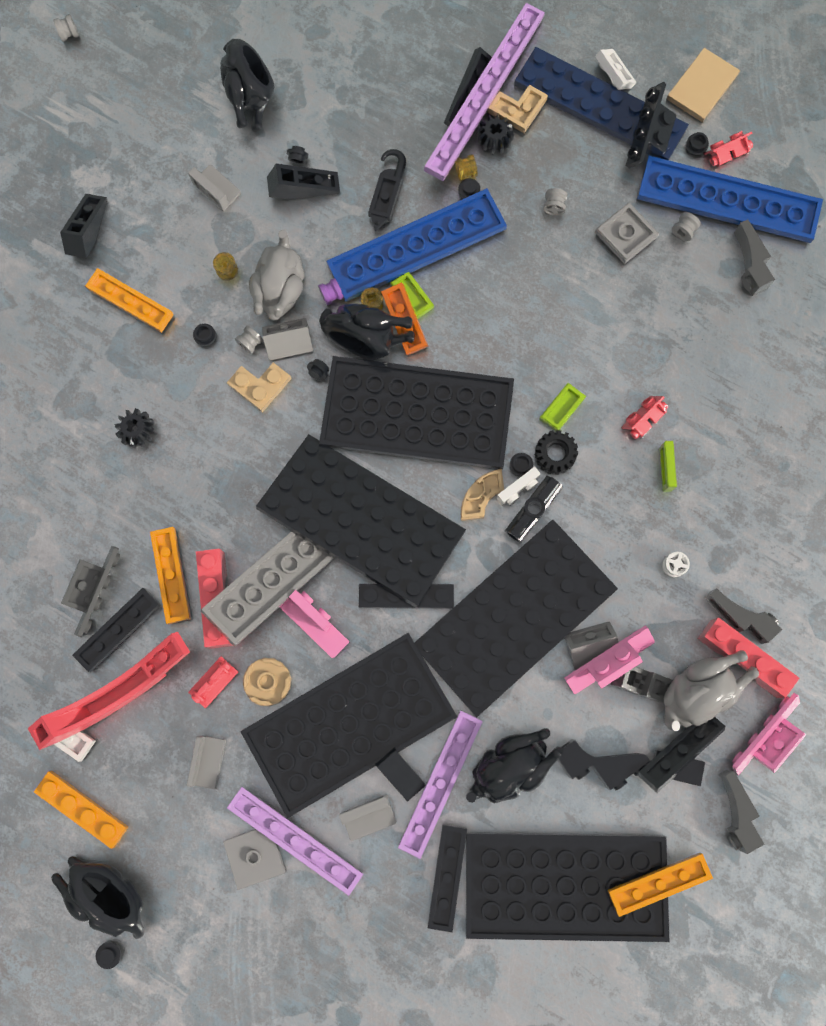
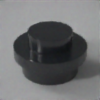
M701 132L692 134L686 142L688 151L694 155L705 153L709 146L707 136Z
M292 146V149H287L286 153L289 161L304 164L309 155L305 152V148L300 146Z
M464 179L458 187L459 195L464 199L480 192V184L475 179Z
M199 324L193 331V338L197 344L208 346L214 342L216 332L209 324Z
M319 359L308 363V373L313 379L325 380L328 377L329 367L326 363Z
M517 453L511 458L510 469L515 475L523 476L533 468V460L526 453Z
M114 942L103 943L96 951L95 958L97 964L103 969L114 968L121 960V949Z

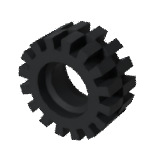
M552 430L548 434L545 433L539 439L535 448L537 465L540 464L541 470H547L548 474L553 472L555 475H559L560 472H567L568 469H571L578 456V445L574 443L575 439L573 436L570 438L567 432L565 434L561 433L562 430H557V432ZM557 444L562 446L565 450V457L559 461L552 460L547 453L551 445Z

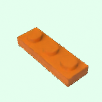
M401 282L381 291L391 316L402 318L409 316L413 320L412 328L410 329L395 326L398 334L408 331H414L415 339L412 343H402L406 355L429 347L404 284Z

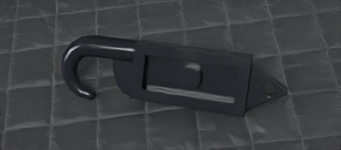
M397 149L387 150L381 157V161H385L388 156H395L398 158L396 169H386L379 175L368 211V216L371 217L375 231L387 221L390 222L402 183L406 158Z

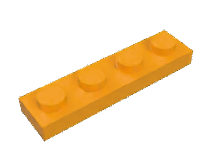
M98 268L85 285L89 291L161 333L174 315L169 309Z
M174 527L151 531L150 535L166 624L191 620L176 530Z
M53 771L47 772L34 791L35 794L111 849L117 845L128 829L126 824Z
M697 853L607 891L615 911L620 917L711 880L713 877L703 854Z

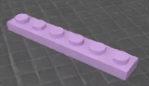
M460 711L398 846L399 849L421 859L483 721Z
M244 787L240 788L228 805V810L348 896L363 876V873Z

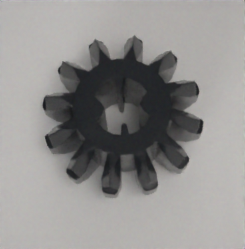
M499 114L495 119L489 115L487 121L482 120L480 127L477 129L478 144L483 145L484 152L490 149L492 155L495 153V150L502 154L504 148L509 149L514 139L513 126L508 124L507 117L501 120Z
M135 408L133 414L126 410L125 417L118 416L121 423L114 424L115 428L119 430L115 434L121 439L122 444H129L130 447L136 448L137 444L145 447L144 440L146 439L152 441L149 434L156 433L155 429L151 427L155 422L152 418H149L147 412L141 413L139 409ZM134 426L138 428L136 431L133 430Z

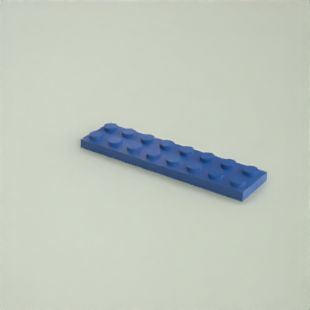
M648 156L637 196L638 200L737 225L748 219L756 230L812 243L814 240L823 203L821 198L653 156Z
M486 188L333 257L326 262L333 278L339 284L345 302L392 282L407 272H414L507 229V224L489 190Z

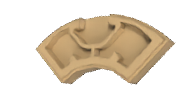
M502 469L482 475L471 485L462 502L461 521L484 518L488 502L504 490Z

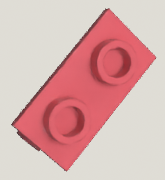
M742 131L729 136L731 141L724 143L721 140L710 145L711 150L705 152L704 155L711 154L710 164L719 167L732 160L730 151H732L734 158L750 152V149L753 148V143L751 140H748L747 136L753 133L749 132L744 135Z
M649 396L641 404L642 407L637 412L630 414L626 418V423L621 428L631 430L630 435L634 439L642 438L652 427L647 420L650 419L652 423H656L667 412L668 406L662 401L665 397Z
M220 656L188 693L196 703H200L204 708H207L236 676L238 671Z

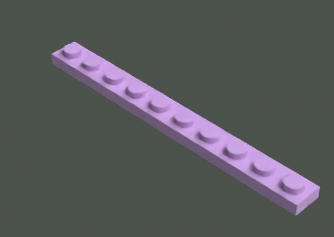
M528 3L524 5L424 166L426 173L444 181L541 23L545 12Z

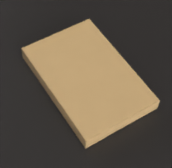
M703 48L668 94L666 100L703 122L739 75L740 70L706 48Z

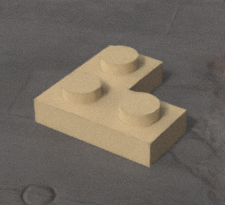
M531 85L527 87L519 101L499 91L490 104L487 113L494 117L499 114L501 120L507 117L508 124H512L515 129L525 133L547 101L548 95Z
M273 362L259 379L240 366L227 381V384L263 413L292 378Z

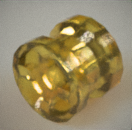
M473 154L468 155L464 159L457 158L455 166L460 181L468 176L472 178L478 176Z
M226 252L215 256L213 267L219 278L222 280H232L238 274V266L234 257Z
M374 287L365 289L361 294V304L367 305L369 308L383 310L384 302L381 291Z

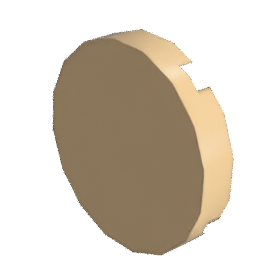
M262 658L247 668L243 677V688L252 702L261 706H272L280 703L287 697L291 689L292 679L289 670L282 662L274 658Z

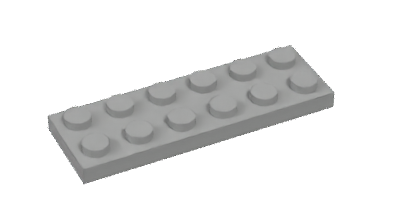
M290 532L205 605L201 612L235 647L287 601L295 590L298 591L334 557L296 533Z

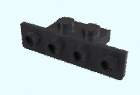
M665 82L651 87L646 92L644 106L639 114L638 126L633 134L634 139L627 154L628 158L625 166L628 168L643 163L647 148L658 156L666 153L677 115L661 104L666 88Z

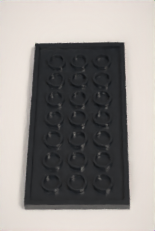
M333 356L319 445L503 469L514 378Z
M309 434L256 505V509L415 608L420 604L466 531L465 528L333 448L319 445V440Z
M551 520L415 642V645L423 658L477 718L618 588L554 520Z
M407 633L240 732L288 819L375 767V764L393 748L400 752L457 718V715L410 634Z
M467 833L466 939L670 942L668 897L619 917L607 891L667 866L666 836Z

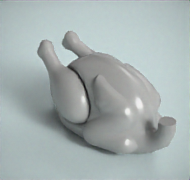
M285 230L279 231V243L277 246H270L264 249L255 272L249 280V290L253 298L255 314L260 315L264 311L270 320H278L295 305L303 289L302 280L305 276L301 257L295 250L290 248L288 234Z
M740 650L725 657H710L698 660L691 664L681 675L675 676L664 695L665 725L673 731L679 730L680 725L684 727L691 725L699 726L713 719L718 713L730 709L738 701L745 687L759 676L757 668L751 666L742 677L736 680L729 668L733 664L747 661L748 656L746 652Z

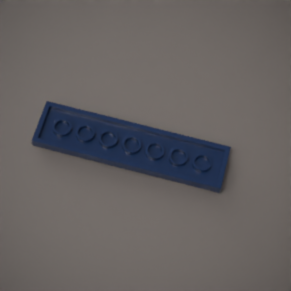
M535 47L516 77L514 86L525 91L531 85L548 95L547 103L632 145L633 134L637 129L640 119L639 114L643 109L644 101L623 90H618L617 87ZM676 118L666 153L658 156L648 148L646 153L653 157L669 160L689 124Z

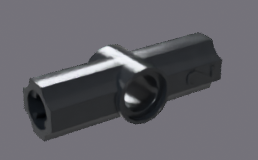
M548 475L543 479L505 529L509 537L519 543L525 539L562 490L563 486L556 479ZM535 504L539 507L540 512L532 514L528 511V506Z

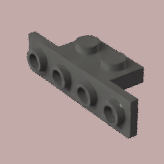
M111 546L103 567L79 559L61 601V604L83 612L74 633L76 636L82 637L83 633L87 634L91 627L92 620H90L92 611L98 610L102 600L99 597L102 588H107L111 576L108 575L111 566L115 567L120 558V554L117 553L119 548Z

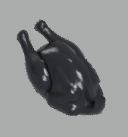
M231 39L223 47L226 55L222 57L220 62L222 84L227 98L234 107L237 127L243 128L248 125L244 110H253L254 118L251 129L253 132H257L262 129V117L274 93V81L260 55L251 45L242 39Z
M363 304L341 305L336 313H332L329 308H326L321 313L319 319L322 331L331 342L367 360L385 357L389 355L391 347L404 342L412 343L415 339L414 331L398 335L393 334L392 326H401L406 329L412 328L413 320L411 317L391 316L380 309L369 308V306Z
M544 728L529 734L509 735L497 742L495 750H487L472 771L475 781L466 794L467 801L473 803L476 799L487 798L495 804L518 798L521 791L530 792L539 787L546 778L550 768L563 754V749L557 746L545 757L547 745L543 740L550 736V730Z
M71 856L68 858L70 867L69 883L67 884L59 873L52 875L53 884L61 893L68 912L76 920L81 922L89 920V926L92 929L114 937L121 935L124 931L132 933L135 939L143 937L144 927L140 919V912L144 905L132 881L123 880L122 874L117 868L106 863H90Z

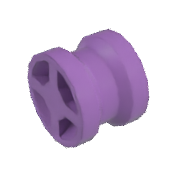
M335 278L330 279L327 284L322 283L318 285L327 306L336 299L341 300L344 298Z

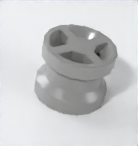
M70 14L61 20L58 18L53 19L62 42L67 41L68 37L71 36L74 38L79 37Z
M558 188L548 189L545 193L547 202L544 203V212L550 215L564 214L566 209L564 202L567 200V192Z
M684 212L679 217V222L675 223L672 227V232L677 238L683 241H690L694 235L693 232L698 230L701 222L695 215Z
M248 325L244 328V333L235 338V341L249 354H252L255 351V347L264 341Z

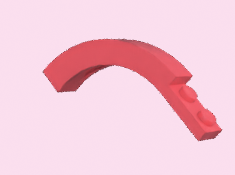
M178 632L171 633L137 664L104 687L64 708L41 716L28 728L39 750L58 743L101 721L145 693L167 676L166 672L190 653Z

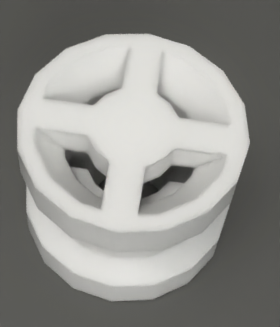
M673 552L665 557L662 562L663 572L673 578L686 573L690 566L688 557L682 552Z

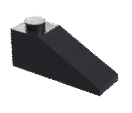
M276 163L267 176L269 197L291 200L340 193L338 172Z
M85 193L60 232L66 255L82 258L88 257L97 239L107 204V197Z

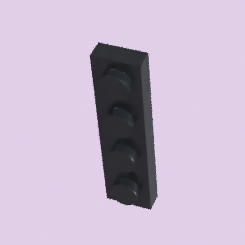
M481 47L474 50L445 118L444 124L448 127L492 58Z
M359 584V608L453 609L454 584H432L417 608L378 584Z
M142 588L72 656L87 672H92L161 604L145 588Z
M716 717L699 726H688L642 768L638 776L658 793L724 732L726 726Z
M442 824L428 929L453 933L467 828Z

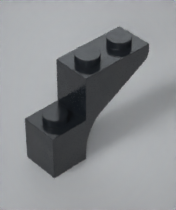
M573 739L561 747L563 754L557 760L571 779L575 777L578 780L583 778L590 772L588 768L592 767L606 789L612 790L614 788L615 791L626 785V779L632 774L638 776L639 771L650 762L645 754L640 753L594 757L586 753L576 740Z

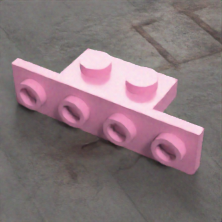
M295 590L280 608L331 658H335L349 641L328 621L331 617L322 608L317 611L311 605L314 600L305 591L300 594Z
M646 625L566 676L564 679L572 692L577 694L595 681L602 689L642 663L643 661L638 653L655 643Z
M793 693L790 698L788 696L784 698L779 705L780 710L775 716L770 715L763 724L765 728L760 734L755 733L748 742L749 747L744 753L740 751L734 757L732 768L736 775L739 776L753 758L775 773L803 740L805 733L786 720L800 703L799 695Z

